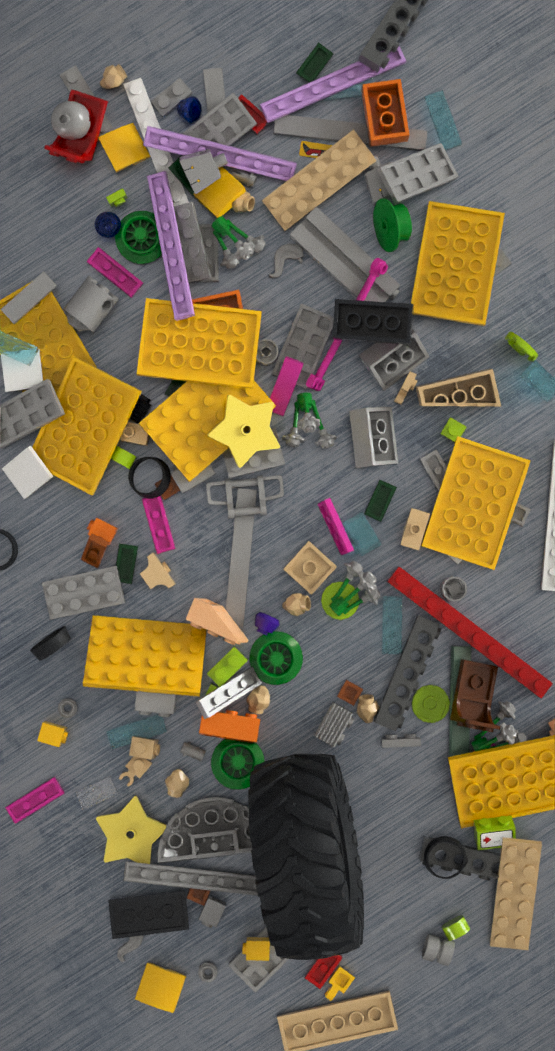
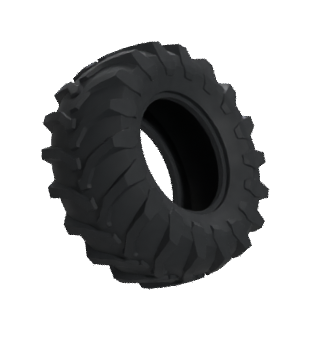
M293 754L255 765L254 770L250 773L248 818L250 842H252L253 870H255L256 874L255 882L258 897H260L261 901L260 907L263 921L266 924L271 946H274L278 957L295 960L323 959L348 953L360 948V945L363 944L364 895L360 855H358L357 851L358 841L356 830L353 826L352 808L348 802L347 788L335 755Z

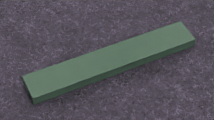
M451 646L450 716L461 659L471 661V646ZM452 720L449 723V757L469 753L470 728L457 726V721Z

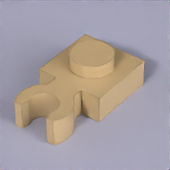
M411 371L408 373L394 402L401 405L409 389L413 391L418 381L415 379L417 374Z
M133 756L125 766L129 771L123 772L119 779L121 780L124 776H128L130 781L127 786H131L134 782V776L136 775L140 779L152 765V762L148 759Z

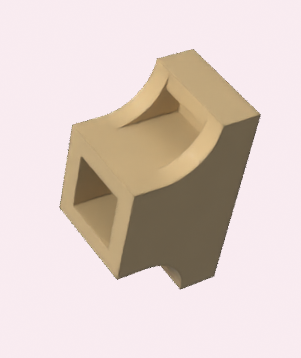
M127 422L119 441L148 446L149 435L139 424Z
M411 508L402 533L400 545L415 550L420 549L430 513Z
M154 552L147 556L148 567L140 575L149 588L153 589L159 584L165 585L168 588L174 586L176 583L169 574L171 570L166 562L161 563Z

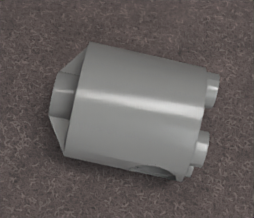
M90 276L82 283L63 310L67 314L68 323L79 332L90 330L94 333L118 302L119 298L111 292L109 293L110 290L102 284L96 285L98 282Z

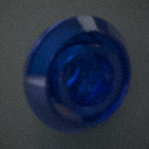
M191 96L182 99L178 103L177 111L181 118L188 123H193L200 117L202 106L197 97Z
M103 212L97 216L95 229L100 236L111 238L120 231L121 222L115 213Z

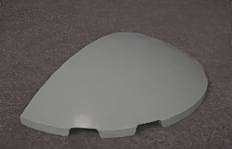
M219 797L200 799L186 805L166 825V829L159 842L158 863L251 853L249 808L234 802L232 799Z

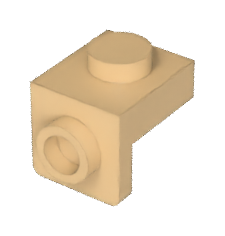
M132 736L129 756L149 760L155 759L160 753L159 739Z

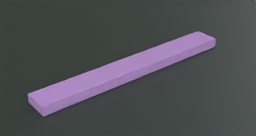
M399 46L395 53L391 52L388 56L390 60L385 69L381 67L378 73L358 61L260 104V109L267 123H270L405 64L406 59Z
M147 126L143 146L183 156L210 149L213 157L224 153L228 164L224 166L284 181L294 176L297 166L296 162Z
M166 171L147 176L174 319L179 321L193 317L195 313L168 175Z

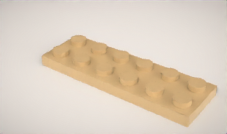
M353 129L265 197L262 202L283 230L286 231L377 160Z
M502 838L490 935L491 947L529 949L542 841Z
M389 990L277 1015L284 1051H306L398 1030Z

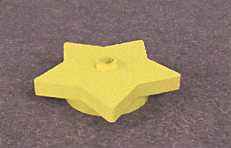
M227 395L224 419L207 436L228 446L237 467L241 468L256 451L280 448L270 428L274 403L268 402L249 406L232 395ZM245 426L249 427L247 434L243 432Z
M136 795L120 813L96 817L98 824L107 837L104 862L129 858L134 862L150 864L152 844L164 833L167 824L148 817ZM128 831L134 833L133 838L127 836Z

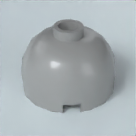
M65 101L54 108L51 115V125L55 133L66 140L80 139L87 134L90 128V114L84 105L75 101Z

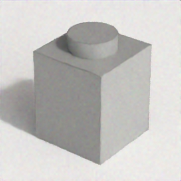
M209 895L199 916V920L202 921L201 923L210 928L212 926L217 927L226 907V902Z

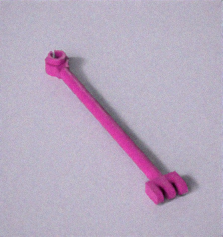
M380 258L374 259L370 267V274L356 300L364 301L375 279L380 274L386 273L388 265L384 260ZM343 340L333 341L317 373L309 376L306 382L307 387L315 391L322 389L325 380L322 378Z

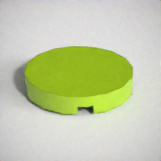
M511 331L505 336L508 344L522 356L525 354L529 356L527 358L528 361L534 362L538 357L537 352L520 336Z
M341 581L327 586L321 598L322 608L326 614L339 620L349 618L358 609V606H356L346 614L342 613L338 616L330 608L331 598L343 584ZM348 583L339 598L341 596L346 598L355 588ZM358 593L348 601L349 605L359 600Z
M429 684L422 686L414 693L411 705L418 719L427 723H435L447 715L450 701L442 688Z

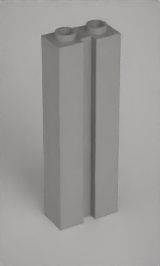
M315 207L305 220L290 234V238L356 299L370 274V267L374 260L319 208ZM387 272L383 275L380 274L375 279L364 301L386 302L389 298L393 300L400 293L398 290L400 284Z

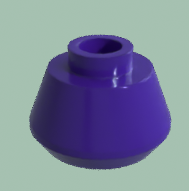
M259 612L255 615L257 631L264 635H267L268 632L273 633L280 626L279 620L265 613Z

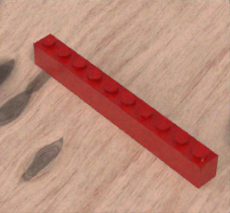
M397 566L386 581L537 697L542 699L553 683L401 567Z

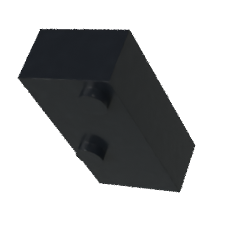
M335 299L332 338L344 341L411 345L414 305Z

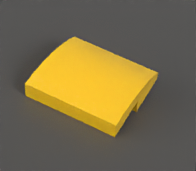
M134 123L127 124L98 137L116 173L151 157L146 146H143V141Z
M222 166L218 168L221 173V177L199 193L193 194L217 218L233 208L232 202L246 192L245 187Z
M148 962L135 1000L174 1013L186 976L172 969H165Z

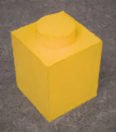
M44 721L42 722L37 741L60 747L62 743H66L68 733L65 731L67 727Z
M247 937L246 943H243L242 954H246V960L269 961V937Z

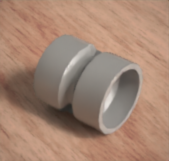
M270 339L260 340L257 349V363L262 366L273 365L278 359V346Z
M450 576L442 581L440 592L449 601H460L467 593V585L463 579Z
M428 934L422 952V959L431 962L437 959L438 963L449 966L453 957L455 942L448 941L447 939L440 942L439 937Z

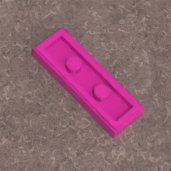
M99 247L86 261L130 298L143 285L142 281Z
M288 356L285 357L270 399L276 405L272 411L273 413L284 416L304 365L303 362Z
M161 496L153 499L142 498L157 554L176 549Z
M328 498L318 503V507L340 554L345 555L354 551L331 499Z
M53 777L6 806L5 809L16 824L63 795L64 791L56 778Z

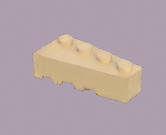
M490 368L415 386L419 405L501 407L494 372Z

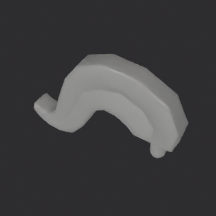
M289 243L282 245L275 253V272L269 273V277L278 278L282 275L286 259H298L299 263L302 264V257H304L303 249L298 244Z
M144 936L129 937V941L118 949V959L124 962L123 956L137 949L141 945Z

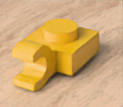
M339 965L328 980L332 986L324 994L325 997L332 1001L339 990L345 993L355 977Z

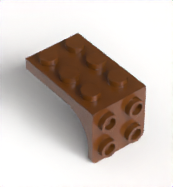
M461 659L450 720L457 721V726L494 732V729L500 730V726L495 725L491 718V704L498 666Z

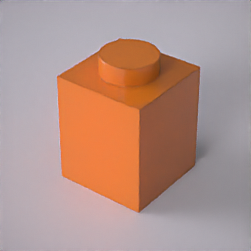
M96 518L95 521H90L87 530H89V536L91 534L100 536L108 541V545H110L118 528Z

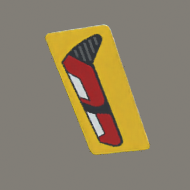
M301 141L299 155L317 158L333 145Z

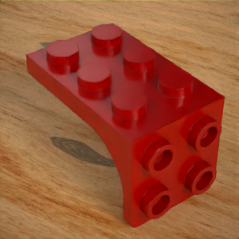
M71 89L68 101H75L86 107L90 114V128L85 136L76 140H66L57 136L55 141L51 145H45L44 149L49 150L50 155L66 157L67 161L85 163V161H92L108 101Z

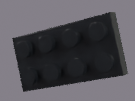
M185 890L108 899L112 939L189 930Z

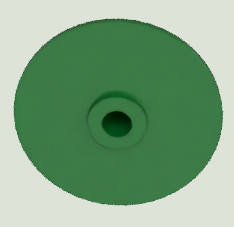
M386 198L379 199L373 211L376 237L380 246L386 252H394L399 242L408 241L411 237V217L404 204L392 205Z
M135 211L126 215L120 221L115 232V242L124 258L136 264H148L161 257L162 251L154 213Z
M274 631L273 633L268 632L267 635L263 634L254 642L250 650L249 661L250 666L254 668L261 681L271 685H281L297 676L302 667L303 654L299 643L291 635Z
M224 739L213 751L211 758L212 772L223 786L234 790L246 789L250 787V773L254 770V766L265 762L264 755L257 743Z

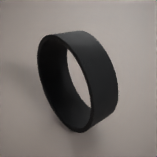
M142 457L132 464L128 479L130 486L138 495L147 499H153L161 496L167 490L171 481V474L168 465L163 460L156 457ZM152 459L162 469V481L152 492H139L134 486V472L140 463Z
M0 529V533L5 535L12 544V555L6 564L0 566V571L10 567L18 555V545L15 538L9 532Z
M63 626L37 643L30 651L41 661L62 648L71 640V637L66 627Z
M449 836L437 837L427 845L424 851V863L427 870L438 878H454L461 873L465 866V849L455 838ZM442 842H450L458 846L464 858L461 869L456 874L448 877L435 874L429 865V854L432 848Z

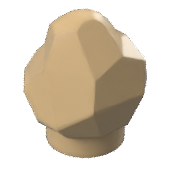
M120 64L105 68L103 79L100 81L102 88L113 89L120 87L124 79L127 78V74Z
M246 191L232 202V209L237 213L250 212L254 208L255 198Z
M295 593L283 602L282 607L291 615L299 616L304 614L305 611L310 610L311 601L308 595L304 596V594Z
M260 685L254 688L248 696L246 702L249 705L248 710L250 712L263 714L264 709L269 706L270 694L265 686Z
M364 694L359 696L357 714L365 723L369 724L373 722V718L380 708L373 695Z
M181 769L174 770L165 780L168 789L167 794L175 798L182 797L183 792L189 786V778Z

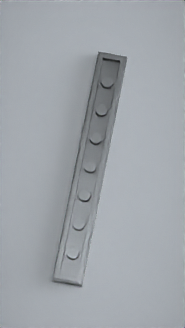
M286 115L275 120L274 134L339 141L354 129L363 143L370 145L366 124ZM409 129L408 142L380 146L422 151L426 149L427 131Z
M238 488L236 509L255 507L257 490ZM254 514L235 516L226 611L242 632Z
M125 862L123 881L258 896L255 882L256 875Z

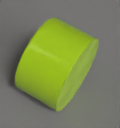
M116 446L111 459L130 469L136 456Z
M463 915L449 920L441 927L448 941L455 940L470 930Z

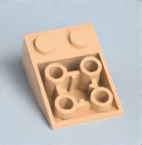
M194 598L186 620L191 622V626L198 629H207V633L218 637V635L225 637L224 641L235 645V643L239 645L241 643H248V638L222 605L206 598Z

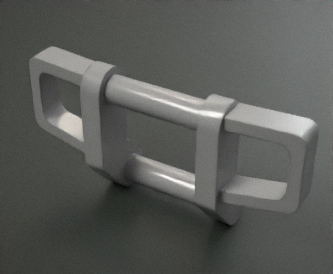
M262 475L257 476V478L232 481L231 479H225V481L206 484L208 503L210 505H227L229 519H234V516L267 515L266 501L284 496L281 475L263 477ZM279 480L280 493L265 497L264 481ZM225 485L227 502L212 501L210 487ZM258 486L260 506L234 509L232 488Z

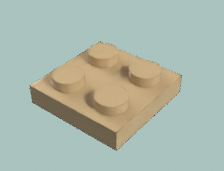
M308 541L283 570L312 595L337 566Z

